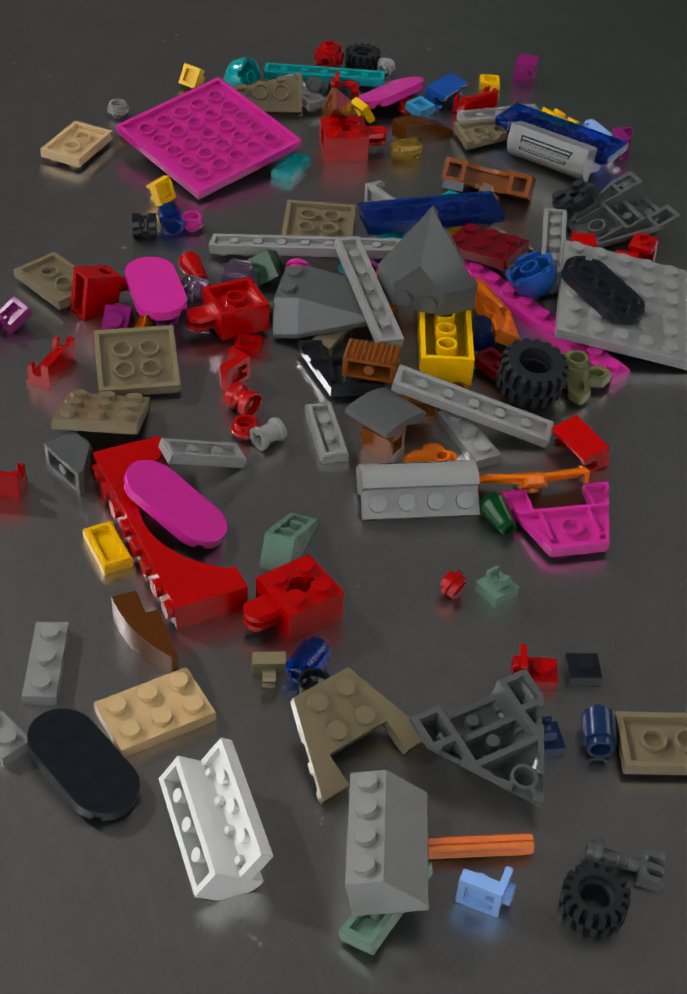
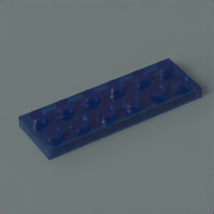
M520 103L514 104L495 118V125L502 127L506 131H510L513 122L523 121L598 148L594 161L599 165L610 164L628 148L629 142Z
M491 190L357 203V212L368 235L375 236L385 233H405L409 231L433 205L439 213L437 216L443 227H447V229L465 226L467 223L492 225L504 222L505 213Z

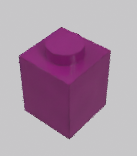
M520 53L515 63L513 82L532 85L537 76L539 56Z

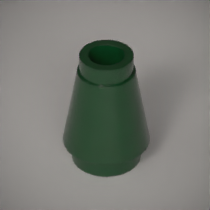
M491 492L480 500V513L503 536L510 535L516 530L517 525L505 496L500 495L498 492Z

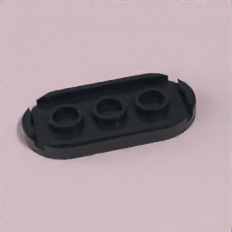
M581 255L573 256L566 260L561 272L562 278L602 317L620 325H633L641 321L645 312L644 300L604 263L593 258L592 261L586 260V256Z
M53 709L42 713L33 720L27 732L28 753L76 812L90 819L94 816L97 818L102 817V821H111L125 816L134 808L140 790L139 776L133 766L88 716L72 709Z

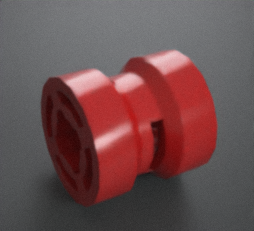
M237 381L227 388L224 395V403L232 409H238L240 414L253 416L261 406L262 396L254 390H248L246 385Z

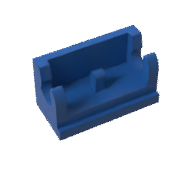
M449 72L427 86L424 98L433 103L435 109H441L442 106L436 103L437 100L445 102L451 95L460 94L461 96L462 93L459 90L465 89L468 83Z

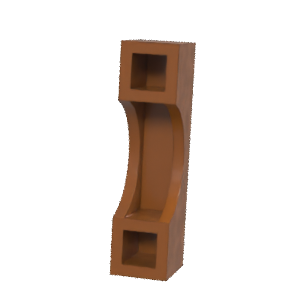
M446 157L441 176L443 181L448 179L463 182L472 186V189L480 190L483 183L486 182L492 186L490 193L531 202L536 179L532 175L514 171L495 170L452 157Z
M399 395L426 412L424 420L435 421L437 419V412L442 411V409L405 395ZM363 425L360 432L362 437L361 450L389 463L404 449L406 428L402 436L386 439Z

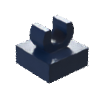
M551 716L542 717V724L544 725V758L563 757L566 746L557 721H552Z

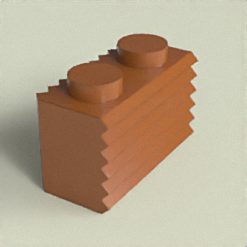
M351 338L348 341L343 356L342 376L393 384L400 365L402 348L390 344L385 345L384 343H374L373 341L369 342L363 339L359 341L358 339L354 340Z

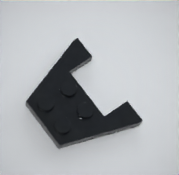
M298 340L299 353L330 396L364 395L372 390L387 386V383L342 376L343 356H324L322 340Z

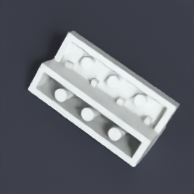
M220 738L201 761L177 756L158 779L194 897L223 900L253 891L264 882L260 871L274 856L232 740Z

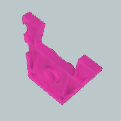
M608 481L583 484L582 494L587 504L543 509L533 508L526 489L500 491V495L505 496L514 519L550 557L608 551Z

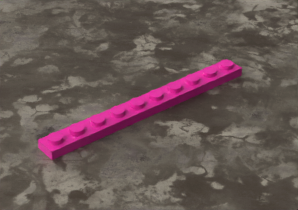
M464 259V266L469 275L486 282L504 305L509 308L513 316L562 352L566 353L569 350L583 351L589 357L590 366L600 365L612 372L611 380L607 385L611 386L628 378L630 369L603 349L554 337L556 322L554 314L531 297L517 294L508 281L484 264Z

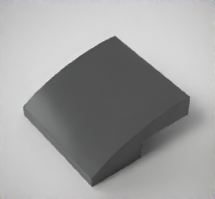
M386 387L378 388L362 395L349 404L344 412L386 439L402 436L406 425L423 422L426 414L424 410Z

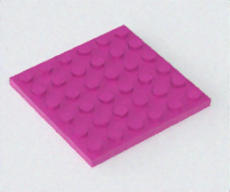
M220 77L116 125V132L198 200L302 147V139Z

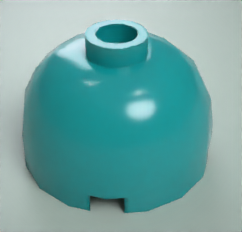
M242 57L232 61L224 75V81L231 87L242 84H254L258 79H261L259 65L255 59H250V57Z

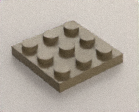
M287 200L281 235L353 236L356 205Z
M173 325L93 330L99 392L111 391L115 395L126 396L128 393L148 395L181 392Z
M82 389L72 390L67 393L51 418V428L56 430L138 435L150 409V397H143L140 393H128L126 396L115 395L111 391L91 394Z

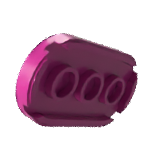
M406 77L397 79L358 96V98L366 103L370 109H374L378 105H381V107L389 106L421 91L425 87L424 78Z
M142 257L127 264L125 267V281L134 306L140 315L144 316L146 314L150 316V319L165 321L180 316L181 311L186 310L187 296L176 269L171 262L159 257Z
M152 460L136 461L127 468L123 478L126 494L178 540L192 547H196V545L204 546L203 549H210L221 543L227 532V521L224 515L172 469Z

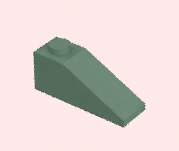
M290 512L268 529L264 536L259 567L268 569L269 572L302 557L318 524V519Z

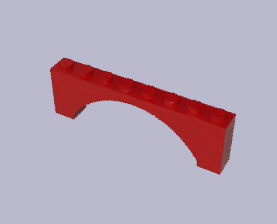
M160 436L93 452L94 464L90 465L94 482L99 481L103 499L109 500V507L113 518L119 519L122 536L129 538V546L133 557H139L143 576L150 578L152 593L155 598L160 597L163 614L167 620H172L176 630L243 610L244 603L248 602V586L237 567L226 568L202 563L169 549L148 530L140 515L142 508L132 501L125 492L123 478L127 468L132 463L140 460H152L170 468V464L167 463L158 447L161 440Z

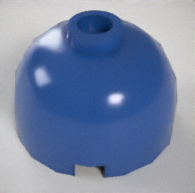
M540 251L530 252L514 261L515 267L512 270L508 268L506 277L517 294L525 297L540 298L552 289L557 281V267L549 252L545 251L546 254H541Z

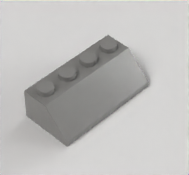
M388 770L350 773L345 887L352 916L429 910L428 795L426 791Z

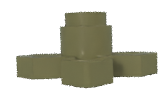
M569 350L564 354L566 362L569 363V372L563 388H567V399L582 405L590 398V387L603 388L610 382L612 372L600 365L590 366L589 357L583 351Z

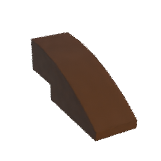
M414 115L395 118L392 125V135L403 143L415 141L419 145H424L454 135L452 129L435 119L425 116Z
M137 591L111 597L113 620L129 646L144 661L165 675L179 670L178 654L159 610L145 612Z

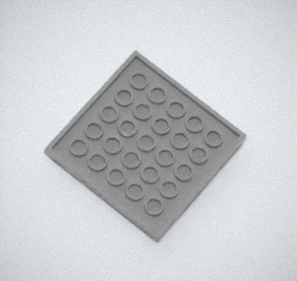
M565 240L561 254L554 337L687 370V271L672 265H663L648 259L631 257L625 253L619 254L601 247L584 245L578 241ZM581 255L586 256V260L592 261L593 258L604 263L644 300L645 312L641 321L633 325H620L602 317L562 278L561 272L566 260L570 257Z

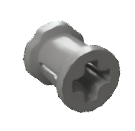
M277 417L269 419L268 423L260 428L257 426L251 428L249 432L253 445L260 451L267 449L272 442L276 440L282 441L287 437L286 428Z

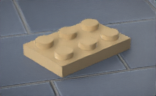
M74 121L40 149L41 157L54 162L69 164L72 167H80L113 139V131Z
M187 667L94 702L95 713L112 743L125 758L216 721L215 710Z

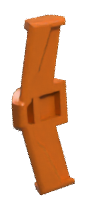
M474 277L477 282V299L474 309L477 312L478 319L485 324H493L496 342L508 346L513 344L514 341L520 340L513 319L514 316L509 308L504 305L486 282Z
M578 465L577 468L546 473L541 471L513 474L479 473L480 483L514 484L518 489H526L527 493L539 492V488H547L548 482L579 477L582 483H589L590 476L589 469L582 465Z

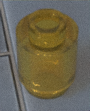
M417 137L396 139L395 142L390 143L392 160L406 161L419 159L420 154L423 153L422 142L418 141Z

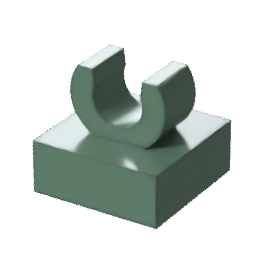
M496 565L486 571V576L475 582L474 590L496 608L518 596L519 586L511 580L509 575H505L500 571V567Z

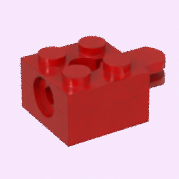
M330 115L320 118L319 142L325 162L368 161L369 146H384L386 144L387 129L383 126H366L362 116L349 115L348 117H337Z
M250 277L202 287L203 305L187 310V326L190 330L199 332L213 328L221 340L233 339L239 333L255 334L269 329V303Z
M307 554L256 577V598L244 603L243 623L246 628L254 632H259L274 625L287 641L291 643L342 619L344 591L313 557Z

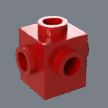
M323 41L314 52V60H317L316 66L340 68L344 60V53L341 52L342 45L335 44L334 41Z

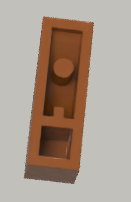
M331 88L323 104V117L330 115L337 117L355 115L354 106H351V100L337 88Z

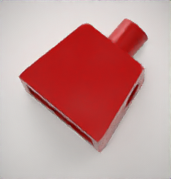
M107 265L73 267L70 310L83 321L104 314L106 304L114 305L119 303L120 292L129 290L125 276H120Z

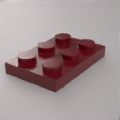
M467 223L451 236L464 259L502 270L509 267L529 249V240L522 239L517 235L500 233L495 229L479 227L473 223Z

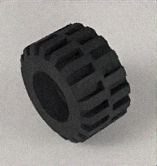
M524 338L523 341L518 339L513 344H509L503 352L496 375V385L501 390V395L508 397V401L512 404L515 402L522 408L526 406L529 409H535L536 407L543 409L547 405H553L555 400L559 399L569 372V363L566 362L565 355L560 354V349L552 347L549 342L544 343L540 339L530 340V338Z

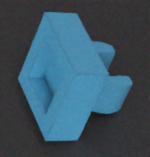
M419 96L407 101L405 110L409 111L411 116L427 117V115L434 113L435 105Z

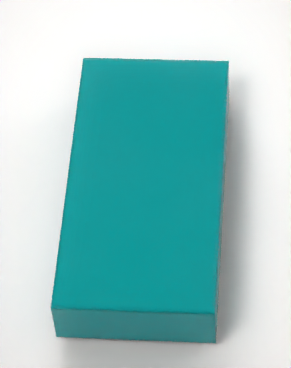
M291 152L271 170V177L291 183L311 165L312 157Z

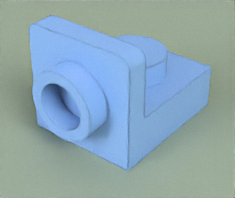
M506 866L500 882L491 879L483 873H475L464 868L459 879L455 902L498 918L503 904L510 906L517 886V884L511 882L514 868Z

